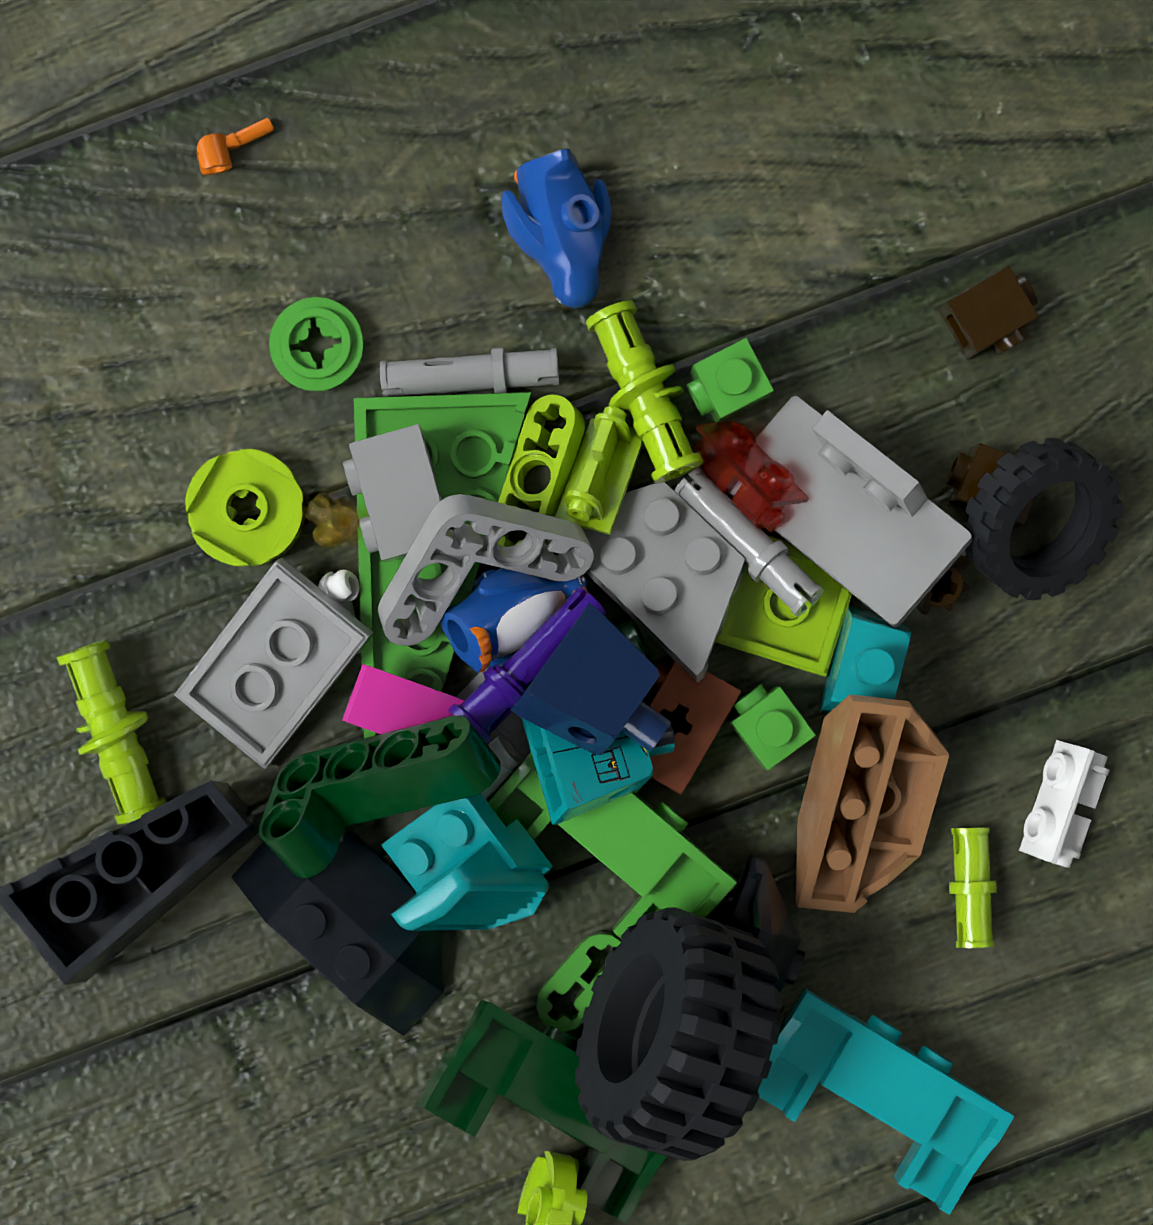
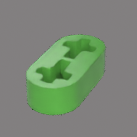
M607 931L590 933L579 942L545 981L538 992L537 1011L539 1018L546 1026L551 1025L562 1032L576 1029L582 1024L585 1006L589 1007L594 993L591 989L595 979L604 970L603 967L600 968L590 980L582 975L592 962V958L587 951L593 945L600 950L606 948L608 944L612 947H618L621 943V939L618 936ZM575 982H578L583 988L574 998V1006L578 1010L577 1013L573 1016L566 1012H562L558 1017L552 1015L550 1011L553 1001L549 994L555 990L563 995Z

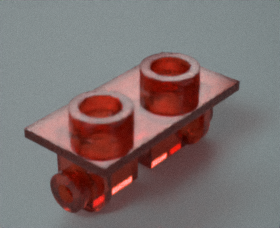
M735 421L698 424L696 430L704 437L693 448V453H700L704 461L699 467L723 492L732 491L738 480L742 483L732 501L757 528L765 527L769 532L778 529L786 519V514L782 511L785 505L808 501L809 497L795 484L791 471L779 462L773 461L756 444L755 435L747 427Z

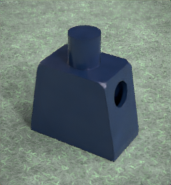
M590 603L511 710L519 717L595 755H602L620 732H623L647 751L651 752L671 724L670 720L642 701L660 676L658 669Z

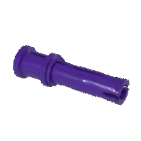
M579 586L501 667L497 664L493 668L489 667L483 673L485 681L461 705L454 703L448 711L452 716L461 715L467 718L485 742L489 744L492 741L490 734L512 712L513 707L587 605L590 603L603 615L607 612L591 594Z

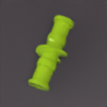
M632 300L622 301L599 310L591 315L585 324L588 331L596 332L608 360L606 365L609 372L621 389L611 398L608 405L611 408L617 407L626 414L632 415L636 434L640 440H643L655 468V471L651 474L654 483H664L691 472L702 465L704 461L700 453H693L681 425L682 418L680 413L671 402V400L684 393L682 387L665 388L663 384L676 371L674 365L670 364L656 368L655 356L650 345L645 343L633 316L637 312L635 303Z
M108 639L69 651L56 658L59 666L66 665L78 698L76 700L80 715L87 722L77 727L76 731L79 733H91L92 736L89 741L78 749L79 755L98 753L103 778L108 780L119 810L114 815L118 825L141 818V815L165 804L166 800L165 797L158 798L146 765L149 763L144 748L138 743L137 735L134 732L147 722L149 717L145 711L126 710L124 692L121 685H117L105 651L110 648Z

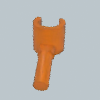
M265 118L228 135L215 133L203 136L197 145V158L201 173L203 175H213L231 169L232 163L229 150L240 148V146L274 131L269 118Z

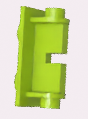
M607 406L604 408L603 413L597 414L595 418H591L558 506L556 518L572 521L583 529L611 535L644 443L643 440L638 438L634 427L628 426L625 422L627 415L623 410Z

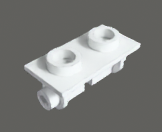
M1056 740L1052 755L1044 766L1043 781L1035 805L1025 821L1024 837L1019 851L1066 868H1070L1073 858H1080V852L1091 820L1074 813L1078 803L1096 808L1106 776H1108L1110 771L1104 768L1107 756L1087 748Z

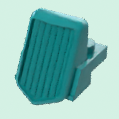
M481 793L472 797L434 805L381 844L416 891L413 897L391 914L399 926L406 930L493 929L533 915L549 889V882L543 874L553 867L519 820L516 819L505 827Z

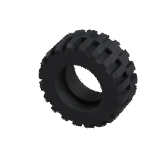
M667 907L645 914L638 919L637 925L629 926L621 935V943L618 947H613L605 959L606 966L602 974L597 975L591 989L594 993L589 1007L585 1006L581 1021L584 1024L582 1037L578 1039L576 1056L579 1057V1067L575 1070L576 1085L581 1090L578 1100L581 1109L586 1114L585 1117L599 1134L613 1141L673 1159L689 1161L717 1151L725 1145V1138L732 1137L743 1125L742 1118L746 1111L753 1110L760 1097L757 1091L762 1079L768 1078L773 1063L769 1061L773 1044L778 1042L780 1026L776 1024L777 1012L781 1011V993L775 987L779 981L777 968L771 961L772 957L759 939L754 938L751 933L676 907Z

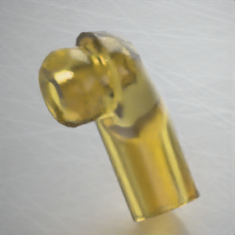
M319 493L304 509L305 518L316 525L312 533L314 540L324 548L332 549L340 546L359 527V518L356 512L349 507L343 506L340 501L337 504L334 503L326 493Z

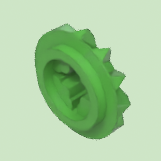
M311 297L299 300L282 311L272 327L269 349L275 368L289 383L299 389L325 392L340 384L347 383L350 376L361 364L364 337L356 318L346 307L328 298ZM312 321H316V326L325 339L342 340V343L333 344V348L324 350L323 368L319 369L318 363L310 352H302L300 349L292 350L293 347H300L301 343L310 341V331H313Z

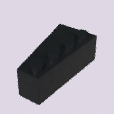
M210 780L141 815V818L115 831L111 830L92 840L90 844L63 858H57L37 868V871L0 887V905L64 985L87 982L259 833L260 822L228 783Z

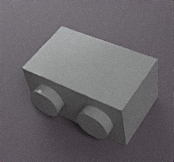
M419 424L349 443L352 459L343 461L351 493L353 496L363 493L369 516L359 519L367 550L369 553L379 551L381 560L386 563L405 558L432 509L442 500L424 433Z

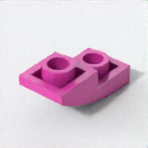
M362 664L342 721L378 734H384L451 717L452 715L448 709L454 703L461 705L464 700Z

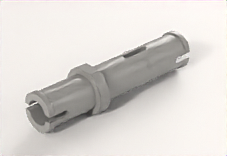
M504 347L491 348V354L436 357L387 362V360L380 361L383 397L491 389H494L495 394L507 393V388L545 385L559 386L557 348L505 353Z
M700 467L689 473V476L693 479L691 484L683 478L676 486L674 492L745 558V564L749 567V576L756 583L763 581L792 610L791 612L796 617L805 613L808 610L805 603L808 601L813 606L823 594L824 589L816 585L788 557L789 550L780 540L773 542L705 475L706 473Z

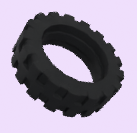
M1045 438L1044 444H1038L1036 441L1027 442L1020 446L1021 451L1015 455L1011 453L1004 455L996 462L999 467L991 475L986 472L977 485L981 488L976 498L970 497L965 512L969 514V520L963 523V527L973 537L971 544L965 549L968 558L976 564L975 567L990 581L1015 598H1018L1021 594L1027 600H1041L1042 594L1047 593L1049 596L1054 597L1065 592V586L1071 582L1077 585L1088 576L1086 571L1093 563L1097 566L1101 563L1107 554L1104 549L1108 541L1114 542L1119 531V527L1115 523L1117 517H1121L1123 514V502L1117 497V494L1122 492L1118 480L1110 475L1112 471L1076 443L1071 441L1064 443L1059 438ZM1064 481L1074 482L1075 505L1068 523L1058 536L1037 552L1022 557L1010 556V534L1017 516L1026 504L1049 486Z

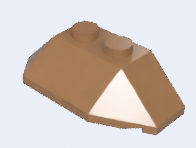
M850 694L824 717L798 816L795 893L797 907L855 913L868 902V896L888 885L921 856L950 754L909 701Z

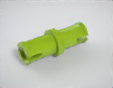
M990 827L951 828V834H953L955 881L949 882V894H955L957 948L995 947L992 934L991 893H997L996 881L990 880L988 839Z

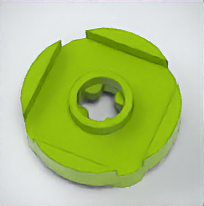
M255 449L230 451L222 456L218 455L208 460L192 478L185 498L188 522L196 543L214 559L232 566H264L282 556L297 540L305 519V493L294 473L274 456ZM250 492H253L258 496L256 506L261 510V513L257 520L248 518L244 521L243 525H239L234 521L237 511L230 506L231 501L235 496L245 499Z
M544 1151L545 1157L538 1156L528 1172L517 1213L526 1215L525 1225H581L586 1213L587 1191L576 1188L579 1162L570 1155Z

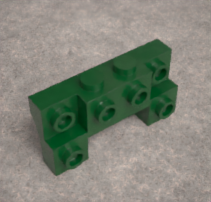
M480 1000L451 1053L445 1052L416 1105L465 1133L476 1137L499 1095L589 1147L590 1149L578 1171L576 1188L587 1191L588 1203L628 1224L648 1184L667 1156L607 1139L593 1128L585 1117L586 1114L581 1109L578 1100L581 1090L576 1085L575 1070L579 1067V1057L574 1052L578 1042L576 1039L551 1025H547L544 1033L496 1005Z

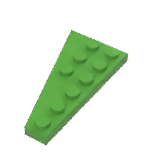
M531 393L354 398L355 442L419 424L424 433L442 500L449 496L462 494L498 502L518 442ZM363 493L357 494L360 622L374 632L361 649L362 664L443 692L455 650L439 623L427 639L410 646L397 645L390 642L385 636L378 614V606L404 558L386 563L381 560L379 551L368 552L359 519L367 517L369 514ZM470 521L464 522L465 524L471 525ZM475 562L448 607L461 603L472 593L473 584L477 579L481 563ZM443 563L430 564L421 570L418 577L422 579L437 578L447 570L448 565ZM414 608L412 613H417L416 608ZM364 729V738L380 735Z

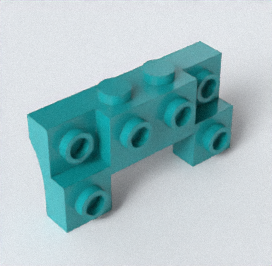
M803 988L780 1026L777 1044L772 1046L769 1061L773 1063L768 1078L762 1079L757 1091L760 1098L780 1109L785 1117L796 1122L820 1081L821 1085L914 1140L893 1177L900 1186L907 1190L912 1188L935 1202L940 1210L950 1215L973 1175L989 1153L1000 1142L1015 1116L1007 1108L958 1080L950 1073L954 1063L938 1052L922 1045L919 1052L916 1053L899 1043L898 1040L903 1033L881 1018L872 1014L866 1023L853 1014L849 1015L808 989Z

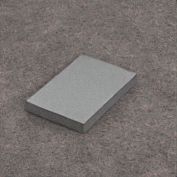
M280 558L275 561L174 696L261 767L266 769L276 759L374 632L331 597H328L287 561Z

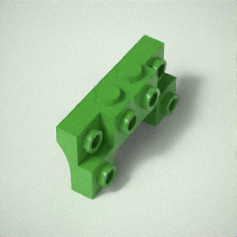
M530 752L492 796L488 804L505 827L518 819L534 841L551 819L532 753ZM640 789L558 824L640 894L613 926V932L620 938L629 926L638 924L640 917L667 907H676L706 917L737 883L732 875L682 832L689 824L683 817L663 801L654 808L637 794Z

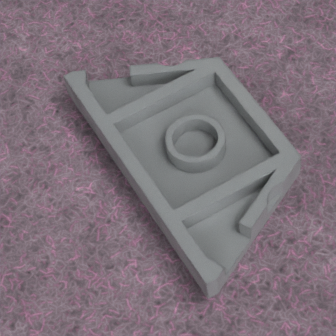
M665 482L656 483L625 493L611 535L583 529L594 555L591 567L585 573L699 683L707 672L708 659L718 634H721L729 614L728 607L733 594L737 593L746 569V562L739 552Z

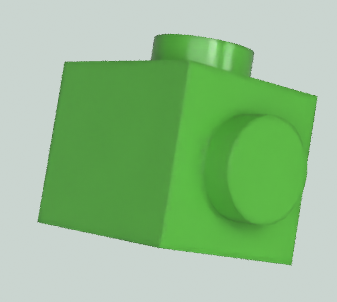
M747 338L694 364L690 371L693 381L687 384L688 391L700 414L704 416L710 413L716 425L768 399L774 391Z
M760 684L734 703L733 707L738 713L728 720L760 766L767 771L816 736L781 687L774 686L766 691Z

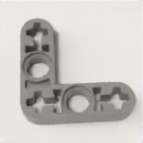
M457 494L446 497L432 509L380 600L378 614L385 636L390 642L403 646L418 644L427 639L437 627L475 562L554 581H569L583 575L591 567L594 559L593 549L585 531L580 525L572 521L470 495ZM470 521L471 525L465 524L464 522ZM523 530L527 532L526 537L517 545L510 547L498 545L501 537L510 531ZM443 563L448 565L447 570L437 578L422 579L418 577L421 570L430 564ZM414 608H416V611H417L416 614H415V613H412L413 610H414Z

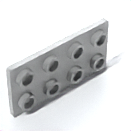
M798 396L790 398L720 480L721 486L729 494L892 627H898L973 540L971 533L927 498L920 483L831 412L827 410L822 416Z

